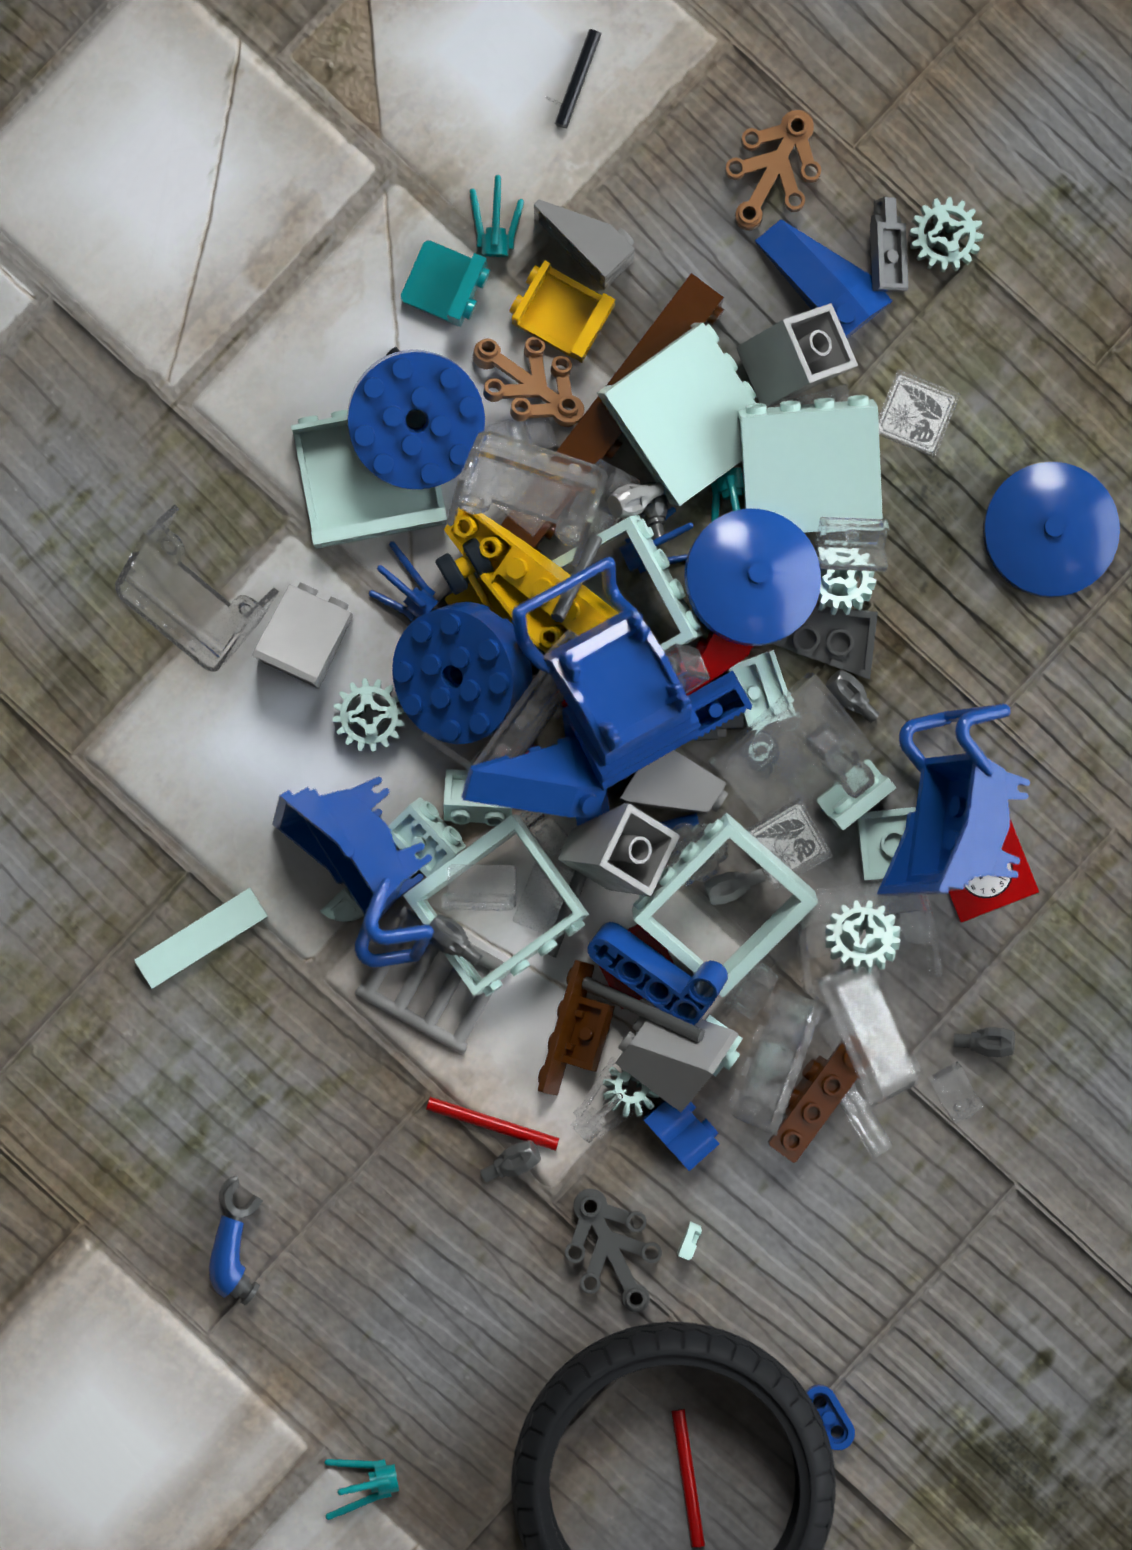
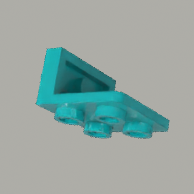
M425 241L401 293L402 302L461 327L464 319H470L474 312L477 301L473 298L478 287L483 289L489 277L490 270L487 269V258L476 253L471 258L433 241Z

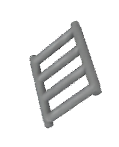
M406 907L401 909L399 918L402 920L397 929L424 925L415 911ZM404 942L387 945L383 953L399 951ZM429 942L421 960L416 962L395 1001L377 992L391 966L374 968L366 984H361L356 989L355 994L368 1003L462 1055L466 1052L468 1045L465 1041L491 995L486 997L484 993L475 996L454 1035L438 1027L436 1024L462 979L453 967L424 1018L408 1010L409 1002L439 951L431 942ZM470 945L483 955L478 963L490 969L489 973L504 963L477 946Z

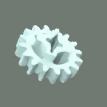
M948 197L945 205H941L938 198H936L932 202L933 209L926 205L922 206L921 213L924 217L915 215L912 222L918 228H911L909 235L917 237V240L913 241L910 247L911 249L919 248L921 250L917 257L918 261L923 260L925 257L929 259L927 268L931 269L937 263L940 264V271L945 272L947 266L951 264L954 271H958L961 260L967 265L972 261L969 252L978 254L980 247L974 242H980L983 239L984 234L976 232L981 227L982 221L972 220L976 212L975 209H971L968 212L963 210L965 201L962 200L958 206H954L952 197ZM949 214L958 217L961 221L958 222L950 218ZM933 218L934 230L924 234L926 223ZM943 228H945L947 233H954L950 241H947L946 237L939 236ZM968 236L966 247L959 252V239ZM931 248H935L943 252L944 256L933 252Z
M830 543L825 553L819 548L816 549L822 578L818 597L820 602L818 610L822 611L826 606L831 607L832 615H836L838 609H843V612L849 615L851 606L861 610L864 601H870L871 590H874L876 579L873 578L875 567H866L869 557L859 558L857 556L858 548H854L851 552L846 551L845 543L841 544L839 550H835L832 543ZM858 576H859V578H860V583H861V585H860L859 588L856 587V586H857L856 577H858Z
M364 678L360 688H357L353 682L350 683L352 692L348 695L341 691L339 695L344 700L343 703H336L333 706L340 711V715L332 718L333 722L342 724V727L336 731L337 734L344 735L347 733L349 736L345 743L349 746L354 741H357L358 751L361 752L366 744L370 745L372 752L377 751L378 743H382L386 748L390 747L387 739L390 736L399 739L400 736L395 729L396 727H405L406 725L405 722L399 720V715H403L405 712L403 708L397 707V704L400 703L398 697H391L394 689L393 686L389 685L383 690L381 689L382 685L379 679L375 681L374 686H369L368 680ZM373 693L384 697L390 706L381 707L374 701ZM361 695V703L357 708L348 711L351 702ZM371 706L374 712L385 713L374 717L373 724H368L365 719L357 717L366 713V707ZM392 719L388 729L379 735L378 728L385 720ZM349 724H359L363 727L366 738L355 734Z
M855 900L853 909H849L844 904L841 905L840 915L832 913L831 924L826 925L825 935L828 937H826L825 946L831 949L830 958L834 960L840 957V968L842 969L847 967L848 964L853 965V973L855 974L858 973L860 967H865L868 974L872 973L873 965H876L881 970L885 969V959L893 961L895 959L894 950H899L900 939L897 938L900 935V926H893L895 916L892 914L885 917V906L883 905L877 910L872 909V901H868L866 907H861L858 900ZM863 930H866V937L860 945V936H862Z

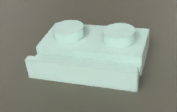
M774 650L744 659L727 670L728 673L734 671L752 704L751 710L746 709V712L742 713L747 730H752L795 714Z

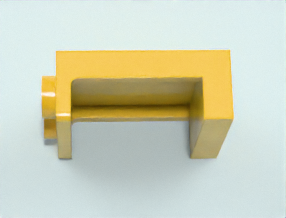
M544 260L541 267L535 265L526 280V283L530 286L524 297L518 294L509 310L513 314L511 318L512 324L534 337L541 338L548 345L582 363L613 310L616 299L605 293L600 295L552 268L551 263Z

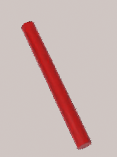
M433 1097L429 1098L426 1110L522 1141L531 1140L535 1145L556 1151L559 1142L558 1137Z
M685 1409L672 1410L692 1548L705 1546L686 1413Z

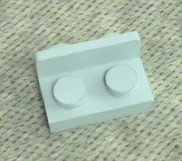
M866 759L820 795L816 802L836 827L845 830L894 791L896 787L888 777L879 772L871 760Z
M446 769L444 791L445 821H451L460 825L474 822L497 826L512 815V808L464 801L461 795L469 770Z
M421 797L411 803L388 825L394 843L400 850L418 843L425 845L423 851L416 853L415 857L422 859L427 854L432 856L431 862L420 869L426 877L438 870L466 847L460 833L454 827L448 826L439 817L436 807L430 802L424 801Z

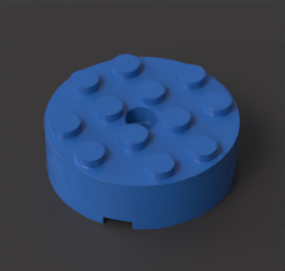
M403 350L379 359L362 374L351 393L347 412V424L356 454L375 476L397 487L427 489L447 483L469 466L482 443L485 430V412L478 389L459 365L443 355L430 351ZM420 410L425 414V421L421 427L413 428L406 423V416L410 411Z
M459 602L425 613L415 619L405 629L395 648L392 675L398 700L410 720L424 733L439 741L450 744H468L493 735L507 728L519 717L526 697L530 696L532 686L531 662L518 646L513 624L507 618L502 619L496 613L489 610L490 607L473 602Z

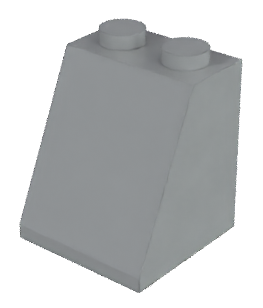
M832 303L783 319L736 347L760 403L766 404V408L787 401L858 366Z
M300 582L298 587L289 584L252 656L268 666L319 689L353 614L347 611L349 605L341 600L330 597L327 602L316 596L318 590Z
M673 750L638 770L622 794L620 801L637 806L706 815L711 809L715 812L718 811L728 793L723 789L727 783Z
M624 803L573 828L558 860L607 890L651 897L680 835L631 804Z
M639 1016L632 1026V1029L636 1031L635 1035L629 1032L618 1046L623 1052L615 1064L678 1111L682 1112L713 1075L739 1034L734 1030L700 1019L694 1026L705 1030V1035L702 1041L698 1043Z

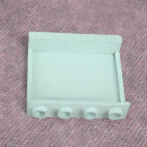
M693 323L690 325L692 329L614 385H607L597 392L654 480L663 485L664 495L670 504L677 506L685 503L742 461L741 427L738 410H745L746 405L756 403L754 401L756 398L755 391L748 382L741 381L735 372L738 369L736 362L728 353L724 354L717 344L720 341L717 333L710 325L707 324L705 326L704 323Z
M866 395L850 396L848 401L835 402L833 398H819L814 400V404L801 405L800 401H784L780 403V407L766 408V404L754 403L746 405L745 410H738L741 427L745 509H763L775 512L792 521L804 533L883 526L878 406L873 399H869Z
M348 409L332 412V418L318 420V416L303 417L298 419V424L291 425L315 549L448 524L441 485L427 489L397 487L375 476L362 463L350 439L347 424ZM412 410L406 416V423L413 428L421 427L425 421V414L420 410Z

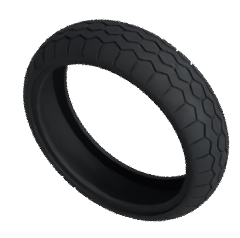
M687 1322L650 1323L615 1332L587 1346L567 1361L546 1383L524 1420L515 1448L511 1476L512 1506L524 1550H571L560 1531L553 1511L550 1496V1473L558 1443L576 1412L596 1392L612 1381L641 1369L664 1365H685L723 1374L752 1391L767 1405L784 1428L791 1446L795 1469L794 1499L786 1528L773 1550L824 1549L832 1524L836 1496L835 1466L825 1426L809 1395L785 1366L759 1346L736 1334L712 1326Z

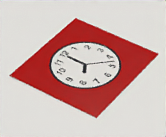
M1011 820L1001 850L1020 859L1019 864H1007L1008 870L1018 872V877H974L973 880H969V885H964V890H948L961 923L1039 893Z

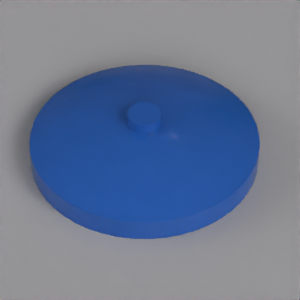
M1043 462L1027 466L1015 472L1000 485L986 509L983 536L990 561L1008 583L1031 595L1047 598L1063 597L1090 586L1107 570L1117 551L1120 522L1117 508L1111 495L1097 478L1082 468L1071 464Z
M749 508L722 515L710 523L698 535L686 559L684 582L692 609L710 631L732 643L746 646H761L784 639L800 628L809 618L819 597L821 570L818 556L812 543L797 525L775 512Z

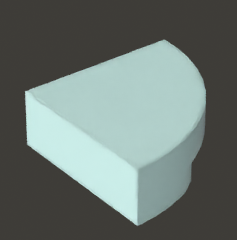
M346 888L320 910L328 918L342 922L354 921L365 916Z
M690 1221L677 1251L679 1257L686 1260L692 1259L697 1247V1240L702 1232L700 1225Z

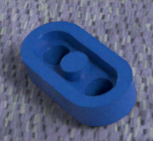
M821 1384L811 1386L806 1392L812 1402L817 1396H823L826 1399L825 1405L819 1408L816 1407L825 1426L831 1449H846L855 1438V1429L852 1422L829 1387ZM836 1425L843 1428V1433L839 1437L831 1435V1429Z

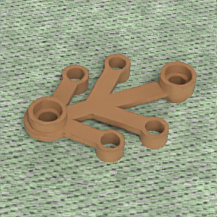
M793 110L782 118L781 125L760 131L754 128L744 131L741 143L748 151L757 150L763 143L782 139L776 151L745 160L732 158L726 164L725 173L732 180H739L744 174L766 168L749 201L741 203L736 209L735 221L741 229L753 230L759 226L762 220L761 206L778 175L780 176L785 193V207L791 212H798L803 208L805 196L798 190L789 161V155L794 146H796L802 163L801 178L805 182L813 183L819 179L821 174V167L819 163L814 161L808 141L813 134L814 123L806 112ZM794 121H799L803 124V130L796 132L791 128V124ZM750 134L755 135L758 142L754 145H749L745 140L746 136ZM732 164H739L742 171L739 174H733L730 172L729 167ZM806 167H814L817 174L814 177L807 176L804 171ZM798 196L801 204L798 206L790 205L789 197ZM752 209L755 212V217L748 220L744 218L743 211Z
M530 337L525 343L524 354L529 360L531 374L501 354L499 345L493 339L485 338L476 343L472 357L476 366L482 369L497 367L519 383L504 385L501 380L492 378L485 382L483 390L485 399L490 402L516 398L513 400L510 408V415L514 420L525 421L528 418L553 417L558 425L571 427L583 417L584 405L579 398L572 395L569 375L572 362L569 358L557 356L551 364L550 372L556 378L558 394L547 387L542 358L545 343L541 338ZM535 346L539 348V350L534 351L530 349V347ZM562 365V366H564L566 369H565V370H560V369H558L556 366ZM489 388H496L499 392H491ZM538 397L546 404L531 405L525 398ZM517 407H522V408H524L526 411H525V412H519V411L516 410V408H517ZM563 407H568L572 410H566Z

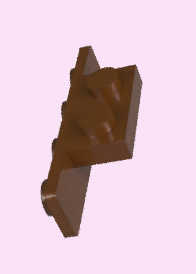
M575 960L573 967L568 971L564 999L559 1003L557 1009L558 1020L556 1027L549 1037L547 1045L549 1051L545 1065L542 1066L538 1075L539 1092L557 1096L567 1064L597 1072L615 1006L586 998L588 991L582 989V983L587 976L592 978L595 968L593 964Z
M846 1034L828 1060L820 1055L816 1060L812 1059L803 1069V1078L797 1087H791L784 1095L781 1102L783 1106L780 1108V1111L787 1116L771 1136L768 1144L791 1162H797L871 1061L874 1052L852 1035Z

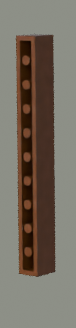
M691 273L607 385H614L692 329L690 325L693 323H704L705 326L709 323L713 326L724 311L720 307L724 297ZM599 396L501 524L502 527L540 553L542 551L538 549V546L546 537L548 540H551L562 526L558 520L563 513L567 511L571 514L581 501L582 497L578 494L585 484L591 487L603 471L599 468L606 457L612 460L623 445L619 439L624 433Z

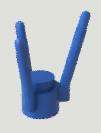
M675 507L667 510L665 521L676 512ZM691 522L654 539L653 542L657 547L691 530L694 525ZM630 537L625 539L626 544L619 547L630 572L637 568L640 573L647 571ZM684 554L667 558L671 565L686 561L688 555Z
M391 541L389 543L390 548L420 589L415 587L411 590L385 567L379 565L377 570L407 596L403 602L408 607L374 590L369 591V596L403 613L412 621L415 617L418 618L425 613L431 612L439 601L433 597L436 592L425 583L396 543Z

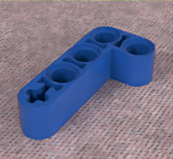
M615 922L604 923L588 945V954L596 964L658 1009L692 1025L699 1022L714 1003L728 980L726 968L722 964L711 960L701 964L691 977Z

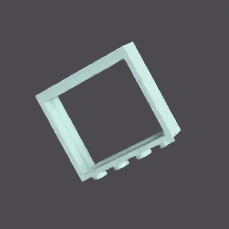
M639 515L629 516L598 534L602 538L600 547L625 532L628 533L681 632L660 644L664 653L668 655L702 636L701 625L697 620L698 617L694 610L689 609L684 600L686 593L678 579L673 580L667 568L670 566L667 556L662 549L656 548L651 538L654 536L652 528L648 527L644 519H641ZM586 542L552 561L561 568L568 566L579 559Z
M725 813L720 820L717 819L713 824L709 823L704 830L705 835L696 844L694 842L688 844L680 854L681 859L673 867L667 866L663 870L652 896L639 895L640 898L632 907L634 921L695 973L704 962L656 921L652 915L729 838L785 886L793 895L723 964L728 973V980L719 994L722 997L818 904L815 891L728 813Z
M510 815L403 895L422 923L429 925L437 914L427 899L517 834L572 911L570 915L483 979L473 965L465 958L444 953L474 996L484 993L487 997L503 986L500 981L510 973L515 977L530 966L527 960L537 953L541 957L549 953L558 945L555 941L565 932L568 936H571L585 926L582 920L589 916L587 910L519 815Z

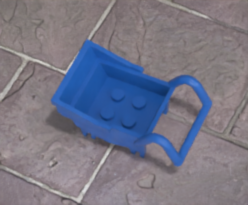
M603 558L513 609V628L518 646L531 663L539 670L552 676L568 704L562 711L570 723L602 790L609 788L701 735L698 729L701 726L700 720L690 704L691 700L686 695L668 657L650 632L649 627L644 623L642 615L622 596L617 587L615 561L613 558ZM602 572L605 594L619 614L543 655L530 639L526 614Z
M1007 704L940 712L911 719L902 726L899 733L900 747L916 769L921 772L916 812H909L907 814L905 831L877 895L946 894L948 890H964V885H969V880H973L974 877H1018V872L1008 870L1007 864H1019L1020 859L1002 851L1001 848L1010 826L1008 800L1028 799V794L1019 792L1017 786H1029L1030 780L1006 772L1004 768L986 758L969 733L972 725L1009 716L1011 710ZM957 722L955 728L956 739L966 754L925 758L913 742V734L915 732Z
M376 777L354 788L319 795L316 789L310 791L308 787L294 795L290 790H287L279 795L272 825L326 868L337 884L344 883L365 915L355 941V953L360 962L368 967L377 968L421 960L433 935V928L431 926L421 925L383 931L378 927L379 919L396 900L424 878L423 874H418L412 879L409 877L432 860L430 854H427L422 859L415 857L416 853L423 851L425 847L423 843L397 851L390 828L380 818L382 810L376 809L374 812L372 811L390 792L388 788H384L379 793L373 792L372 788L380 785L382 778ZM370 940L381 945L415 941L412 949L373 954L368 949Z

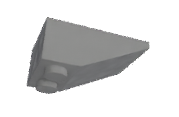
M537 200L534 203V218L604 290L633 263L635 249L632 245L634 240L624 229L620 228L617 231L611 224L542 200Z

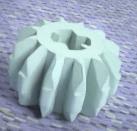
M611 1067L609 1073L616 1080H603L605 1087L614 1089L603 1094L605 1100L616 1098L610 1109L616 1111L622 1104L624 1106L623 1117L626 1118L629 1116L630 1107H634L637 1117L642 1116L641 1104L647 1109L652 1110L654 1104L647 1097L659 1098V1096L622 1069L623 1072L620 1073L616 1068ZM630 1081H636V1087H641V1092L635 1091L633 1096H627V1090H622V1086L629 1085Z

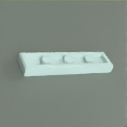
M248 888L139 956L134 961L153 989L264 920L268 915L252 889Z

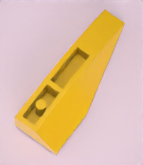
M465 502L460 504L444 528L446 534L466 559L469 558L463 550V544L472 538L478 540L481 554L487 557L494 567V572L483 573L479 576L511 618L515 607L570 577L569 573ZM581 584L562 623L556 622L551 618V614L561 595L527 613L528 634L533 644L547 654L619 613Z

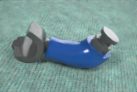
M235 1175L223 1183L219 1192V1201L226 1214L225 1216L221 1215L209 1263V1279L214 1290L222 1298L228 1295L235 1299L241 1297V1303L247 1305L257 1293L260 1285L256 1282L249 1283L250 1278L244 1274L245 1266L240 1262V1246L244 1222H241L242 1217L252 1215L259 1208L263 1200L253 1195L245 1206L235 1207L232 1197L236 1189L239 1188L238 1176Z

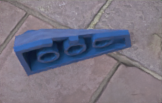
M779 220L755 240V243L811 310L832 303L847 339L892 303V299L886 292L873 291L872 276L783 220Z
M565 737L558 739L557 744L543 749L539 746L529 748L527 754L513 758L506 755L470 766L461 798L464 801L564 817H598L606 789L602 790L577 737Z

